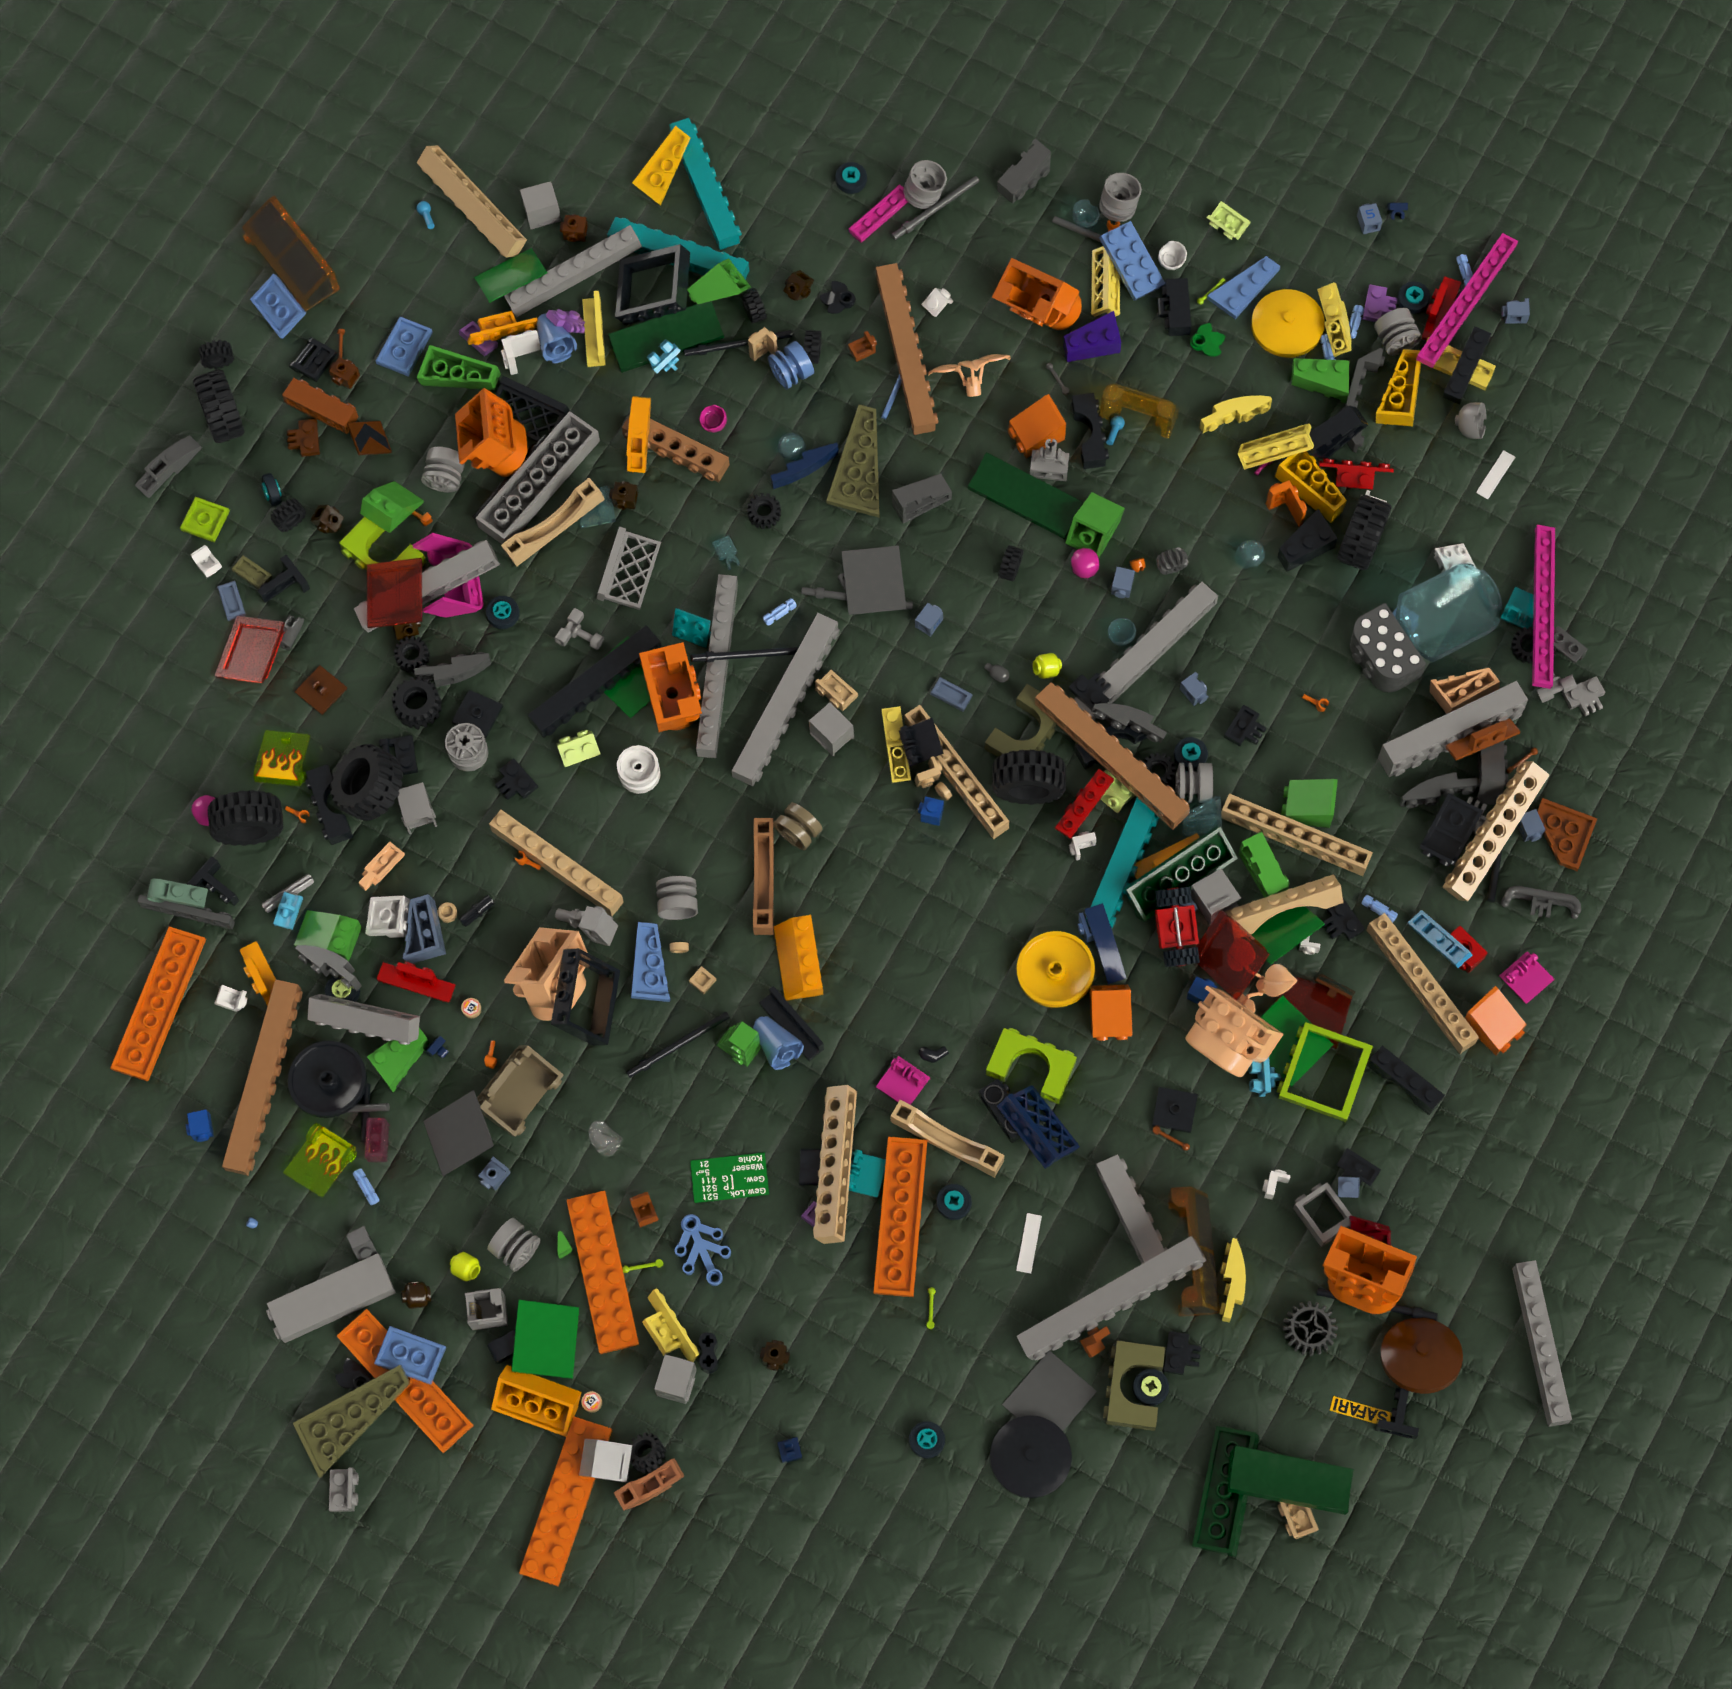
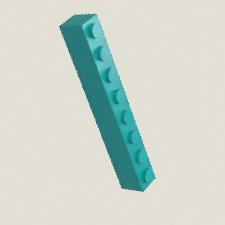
M686 118L669 124L670 132L677 126L691 137L681 160L719 250L739 244V236L742 235L738 225L735 226L733 222L735 221L732 210H728L727 206H729L727 197L722 196L720 181L716 182L715 169L713 166L710 167L709 155L707 152L704 153L702 149L704 148L701 137L698 138L696 135L698 131L695 123L692 124L690 119Z
M615 217L607 234V237H610L631 225L642 248L635 251L638 254L681 244L690 252L689 271L703 276L718 263L728 258L745 280L750 271L749 262L741 257L736 258L726 252L715 251L709 246L697 245L691 240L686 241L676 235H668L661 230L647 228L643 224L630 222L626 218Z
M1136 798L1091 905L1093 907L1103 903L1112 929L1116 922V917L1114 916L1117 911L1120 912L1124 901L1122 897L1126 894L1124 888L1130 884V878L1135 877L1138 869L1135 866L1136 862L1142 860L1145 853L1143 847L1145 843L1148 844L1152 836V833H1150L1152 826L1156 827L1159 819L1138 798Z

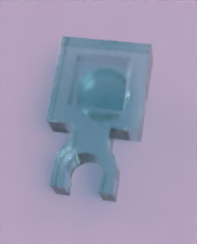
M729 535L712 542L720 561L726 559L728 570L731 569L729 563L732 561L736 562L737 566L740 565L738 558L734 556L737 554V550Z

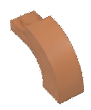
M671 1459L650 1474L627 1483L615 1491L614 1494L622 1509L628 1510L672 1487V1484L683 1478L684 1474L676 1460Z

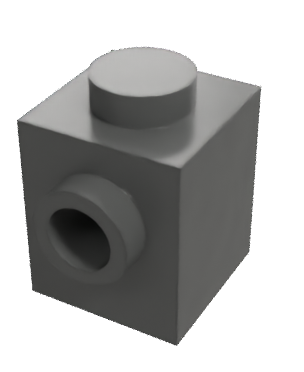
M365 1226L346 1235L359 1261L377 1254V1250Z

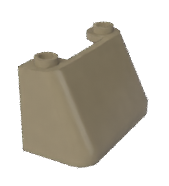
M520 1045L513 1051L477 1097L482 1113L511 1136H519L526 1128L524 1126L526 1117L547 1090L558 1088L562 1082L563 1074L531 1047Z

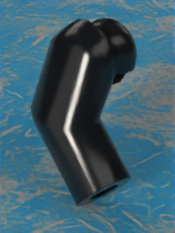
M925 1046L919 1049L920 1057L931 1063H935L949 1054L945 1046L936 1051Z

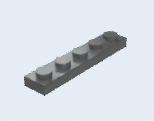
M139 895L137 901L141 908L232 930L235 924L230 914L226 912L214 913L211 909L205 907L204 909H197L167 901L162 903L153 902L147 899V895Z

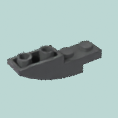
M190 435L179 440L164 450L144 468L147 472L135 486L145 496L150 498L174 472L178 474L203 447Z
M478 652L475 655L459 654L456 657H451L452 664L441 663L438 666L422 665L419 668H414L416 680L418 677H422L423 681L425 679L429 681L434 680L436 687L447 686L466 680L483 671L491 664L489 653Z
M1101 703L1095 704L1091 709L1096 718L1109 721L1110 725L1115 729L1120 730L1121 728L1124 730L1127 724H1129L1132 730L1138 733L1143 732L1153 742L1158 741L1161 743L1167 734L1164 730L1151 724L1154 716L1130 706Z
M1450 773L1426 780L1402 796L1400 807L1414 808L1421 804L1432 806L1439 802L1441 795L1447 797L1448 793L1452 795L1455 793L1471 794L1478 786L1477 778L1458 780L1457 773Z
M297 945L295 947L299 953L298 958L304 964L310 963V968L315 973L319 974L321 972L326 977L331 974L335 979L339 977L341 979L340 982L348 989L352 987L355 991H358L362 987L357 978L352 974L355 971L354 968L342 956L316 946Z

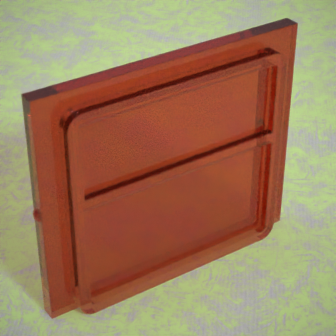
M414 558L367 564V627L375 628L422 622V559Z
M237 616L215 677L263 684L264 680L268 678L282 640L285 623L282 621Z
M1223 910L1219 912L1196 946L1198 947L1200 960L1197 964L1235 1000L1241 997L1270 955L1262 944Z
M1295 977L1297 982L1288 991L1278 996L1279 999L1283 995L1313 1025L1338 1034L1342 1033L1352 998L1350 999L1338 992L1332 998L1327 995L1329 987L1299 977ZM1327 1038L1334 1044L1331 1048L1337 1049L1339 1042Z

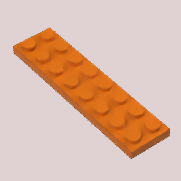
M168 927L111 1065L113 1071L149 1081L206 942L205 937Z
M888 1137L874 1294L914 1297L927 1140Z
M600 1191L567 1199L599 1353L604 1354L639 1345L606 1192Z
M366 1309L344 1328L337 1337L374 1378L390 1371L374 1364L387 1330ZM408 1377L410 1381L409 1386L395 1401L444 1454L474 1425L434 1381L429 1385Z
M573 1416L519 1574L559 1587L596 1479L579 1476L585 1439L609 1441L612 1428Z

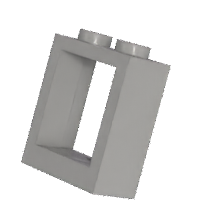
M1328 1182L1324 1185L1319 1183L1311 1189L1312 1193L1307 1196L1303 1194L1298 1197L1293 1207L1321 1247L1336 1237L1340 1226L1349 1229V1216H1352ZM1326 1192L1344 1217V1220L1325 1233H1322L1303 1206Z

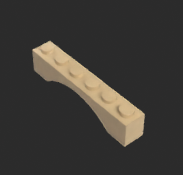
M588 478L573 490L564 504L551 516L538 525L513 535L501 546L517 567L605 499L598 487Z
M1333 874L1252 901L1251 903L1234 907L1225 911L1228 929L1236 940L1237 938L1253 934L1265 921L1287 909L1302 906L1327 909L1342 904L1341 885Z
M899 1100L890 1116L891 1123L923 1140H927L930 1144L994 1178L1004 1162L1005 1155L945 1128L902 1100Z

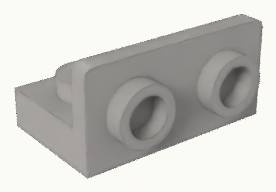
M353 1467L330 1470V1512L355 1511V1506H358V1493H355V1485L359 1484V1474L356 1473Z

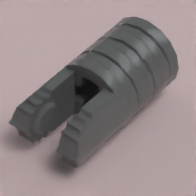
M289 615L275 643L283 649L290 650L304 623V618L298 617L295 619L294 616Z

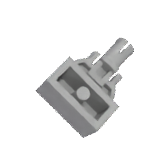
M1047 439L1045 449L1041 447L1040 449L1032 450L1030 475L1038 479L1067 481L1069 453L1063 452L1060 448L1056 451L1057 441L1053 439L1051 443V439Z
M587 906L585 911H580L579 909L567 911L558 908L555 913L557 920L568 922L573 928L579 927L593 942L610 946L618 928V925L613 921V917L608 915L606 910L599 906H595V908Z

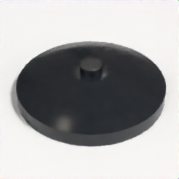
M321 1041L308 1046L294 1059L288 1074V1088L294 1102L307 1114L319 1118H333L350 1111L362 1098L367 1085V1071L363 1060L353 1048L338 1041Z
M1022 1416L1006 1423L996 1434L990 1451L991 1468L997 1481L1007 1491L1022 1498H1040L1053 1493L1067 1478L1072 1462L1070 1443L1064 1432L1052 1421L1039 1416Z

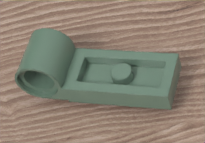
M151 879L147 899L158 903L167 901L204 909L208 889L162 879Z

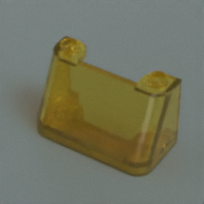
M1118 384L1106 386L1101 400L1100 415L1102 418L1109 419L1110 415L1116 412L1120 414L1123 407L1157 417L1155 426L1161 428L1162 437L1170 439L1179 413V407L1175 402Z

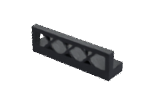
M774 986L769 989L770 994L759 1002L760 1006L776 1023L802 1042L804 1045L802 1054L810 1062L824 1050V1043Z

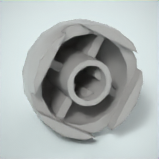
M1482 402L1468 403L1461 408L1459 415H1456L1455 425L1459 427V431L1463 436L1470 439L1483 438L1486 426H1483L1484 420H1486L1485 404Z

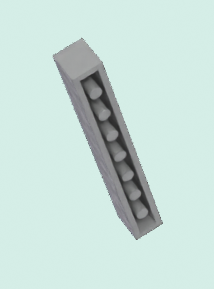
M629 225L547 271V274L504 295L515 317H518L642 248L641 243L633 228Z
M487 540L480 541L472 548L462 550L452 558L444 559L437 566L429 567L423 573L411 576L404 583L396 584L390 590L378 593L371 600L361 602L354 610L361 626L369 633L392 621L390 615L398 614L405 610H413L499 566L500 563Z
M1536 1260L1516 1263L1512 1270L1547 1425L1551 1427L1568 1424L1572 1417Z

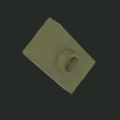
M244 555L231 568L232 572L257 589H260L264 583L269 582L273 578L270 573Z

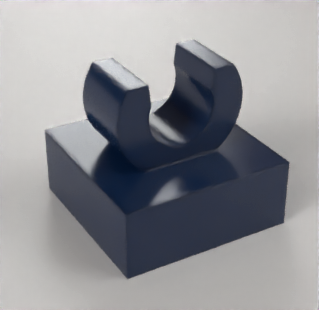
M1388 203L1387 210H1393L1390 213V218L1394 219L1395 213L1399 212L1401 215L1400 219H1404L1405 213L1403 210H1408V203Z
M438 1036L425 1052L429 1056L437 1053L441 1058H444L448 1054V1051L442 1046L445 1040Z
M797 1437L778 1442L782 1463L802 1458Z

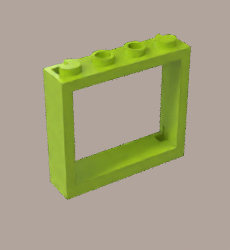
M1305 1022L1304 1027L1299 1026L1296 1035L1299 1038L1298 1044H1293L1290 1052V1056H1293L1291 1064L1286 1063L1283 1074H1286L1285 1081H1280L1277 1089V1092L1280 1093L1279 1099L1346 1122L1373 1046ZM1308 1031L1362 1050L1342 1111L1287 1092Z

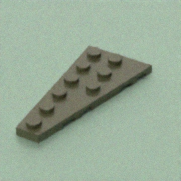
M858 405L826 502L830 505L880 518L876 409Z
M402 1365L391 1369L293 1423L319 1478L335 1464L409 1386L410 1381Z

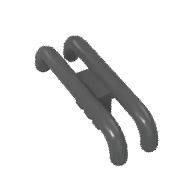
M1524 886L1510 887L1505 892L1501 901L1502 907L1505 908L1508 907L1509 902L1513 898L1531 901L1530 915H1534L1535 908H1537L1538 916L1542 917L1543 910H1546V918H1550L1552 905L1568 907L1571 911L1572 919H1577L1581 913V903L1573 895Z

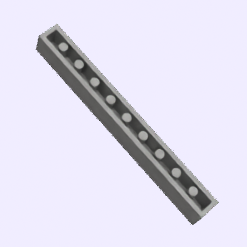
M718 574L709 651L714 653L730 652L738 591L737 576ZM729 659L714 660V662L707 663L701 707L702 714H700L696 746L698 757L717 758Z
M1203 582L1192 586L1188 592L1189 594L1185 598L1181 597L1172 610L1168 609L1159 623L1156 621L1146 635L1142 634L1133 647L1130 646L1125 650L1124 656L1120 660L1117 658L1107 672L1103 671L1100 674L1098 681L1101 678L1106 680L1102 687L1108 682L1111 684V687L1104 693L1109 698L1108 703H1113L1217 604L1218 595ZM1076 697L1074 700L1077 702L1078 707L1081 710H1086L1092 716V720H1095L1096 717L1091 712V709Z
M817 613L732 769L733 778L751 786H754L755 782H759L761 779L764 765L767 766L771 760V752L773 749H777L781 734H785L788 729L790 717L794 718L797 712V704L803 701L807 686L810 687L814 681L813 675L815 671H819L822 666V658L824 655H828L832 640H836L840 630L838 629L837 621Z
M1190 1236L1017 1335V1338L1026 1356L1031 1360H1039L1049 1350H1057L1062 1347L1063 1342L1078 1338L1084 1330L1094 1329L1098 1326V1322L1109 1320L1121 1309L1124 1311L1131 1308L1135 1301L1148 1298L1151 1295L1150 1293L1156 1289L1159 1291L1166 1288L1170 1281L1182 1279L1186 1275L1185 1273L1191 1269L1197 1270L1201 1268L1207 1260L1196 1240Z

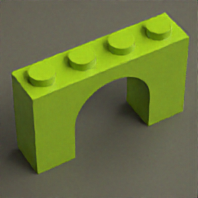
M364 517L341 540V552L348 559L350 557L354 559L355 564L359 568H365L374 580L379 579L383 582L382 585L387 590H390L394 585L402 584L411 576H414L426 563L425 556L410 544L391 562L378 563L373 561L369 557V549L385 530Z
M1004 1028L987 1066L986 1075L1004 1082L1012 1062L1018 1056L1026 1053L1036 1054L1045 1060L1049 1068V1074L1040 1096L1059 1104L1076 1064L1077 1057L1068 1050L1061 1051L1056 1049V1046L1053 1044L1038 1042V1039L1033 1036H1023L1013 1028Z

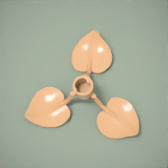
M991 354L973 361H962L958 365H941L929 371L928 376L933 372H958L963 381V386H966L967 396L981 395L980 384H982L984 365L988 362L1005 358L1010 360L1011 356ZM961 366L971 370V376L967 377V381L960 369ZM979 368H980L979 378H978V376H974V370H975V371H978Z
M1237 938L1229 950L1228 964L1234 971L1239 972L1246 968L1247 971L1258 977L1259 980L1256 983L1258 992L1250 993L1246 996L1241 992H1237L1232 997L1255 1013V1004L1253 1000L1249 999L1250 997L1263 996V994L1277 997L1288 991L1297 982V979L1287 968L1280 964L1270 966L1265 973V977L1252 970L1248 965L1254 963L1256 959L1254 947L1247 940Z

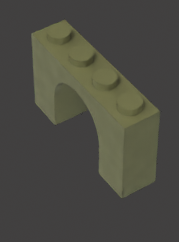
M1026 684L1016 698V706L1034 716L1039 722L1040 729L1038 733L1031 739L1020 741L995 728L985 741V750L996 757L1010 751L1043 750L1044 742L1046 739L1050 740L1057 724L1035 705V697L1040 691Z
M1117 1341L1116 1346H1112L1110 1358H1114V1364L1109 1366L1108 1378H1112L1111 1386H1107L1106 1398H1109V1405L1104 1406L1103 1418H1107L1106 1424L1155 1431L1158 1407L1138 1405L1128 1401L1121 1392L1120 1380L1127 1371L1134 1368L1162 1371L1165 1347Z

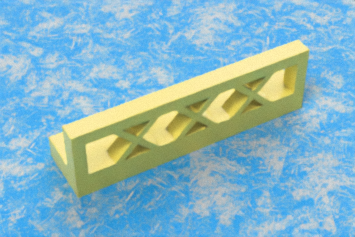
M1104 246L1092 250L1091 315L1095 317L1114 311L1116 317L1120 315V275ZM1103 253L1102 259L1098 262V255ZM1103 267V273L1098 278V273ZM1103 284V289L1098 294V288ZM1103 300V307L1098 309V304Z
M593 291L594 298L582 299L588 367L606 365L599 291Z
M1448 345L1433 368L1452 376L1463 351ZM1480 359L1469 384L1486 390L1496 366Z
M1310 423L1241 444L1238 456L1244 470L1313 449L1314 444L1309 435L1311 431Z

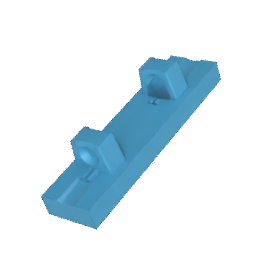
M1423 910L1407 922L1416 933L1457 968L1473 956L1466 947Z

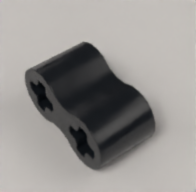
M801 1148L799 1185L818 1186L821 1149Z
M515 1330L493 1340L487 1345L496 1364H500L513 1357Z
M706 1332L699 1338V1345L702 1350L699 1363L703 1372L712 1374L717 1371L719 1366L715 1356L718 1342L714 1334ZM707 1339H710L712 1342L710 1347H706V1344H704L707 1342ZM707 1359H711L713 1362L711 1367H707L705 1364L708 1361Z

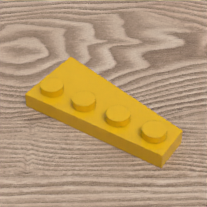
M677 126L673 128L632 182L660 206L691 139Z

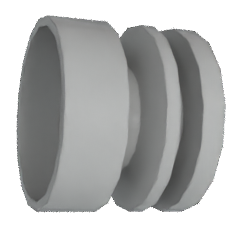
M922 160L915 163L910 170L903 189L906 200L914 207L920 209H928L936 204L946 185V172L939 164L933 161Z
M1126 173L1110 175L1105 181L1099 202L1101 213L1109 220L1124 222L1131 219L1135 214L1142 191L1139 181Z
M1408 308L1392 310L1380 317L1374 325L1380 339H1383L1382 344L1388 355H1399L1403 349L1410 350L1422 339V335L1417 325L1414 324V319Z
M446 447L430 448L427 452L426 466L421 477L422 483L440 492L457 491L460 487L461 473L465 466V463L463 465L459 463L458 451Z
M458 724L452 727L446 735L445 747L452 764L459 770L475 771L487 761L489 754L487 743L480 728L474 724Z
M1184 763L1178 764L1175 776V790L1180 799H1184L1185 794H1187L1188 803H1191L1193 794H1197L1199 803H1212V763H1199L1197 771H1193L1192 763H1188L1187 771H1185Z
M670 876L656 882L657 897L660 898L657 902L658 916L660 918L682 920L698 914V903L694 897L697 894L696 880L694 878Z
M511 1218L495 1233L487 1250L497 1259L505 1256L503 1263L506 1266L510 1265L509 1268L515 1272L522 1268L534 1255L540 1244V1238L536 1235L532 1236L533 1233L530 1230L523 1233L524 1225L515 1218Z

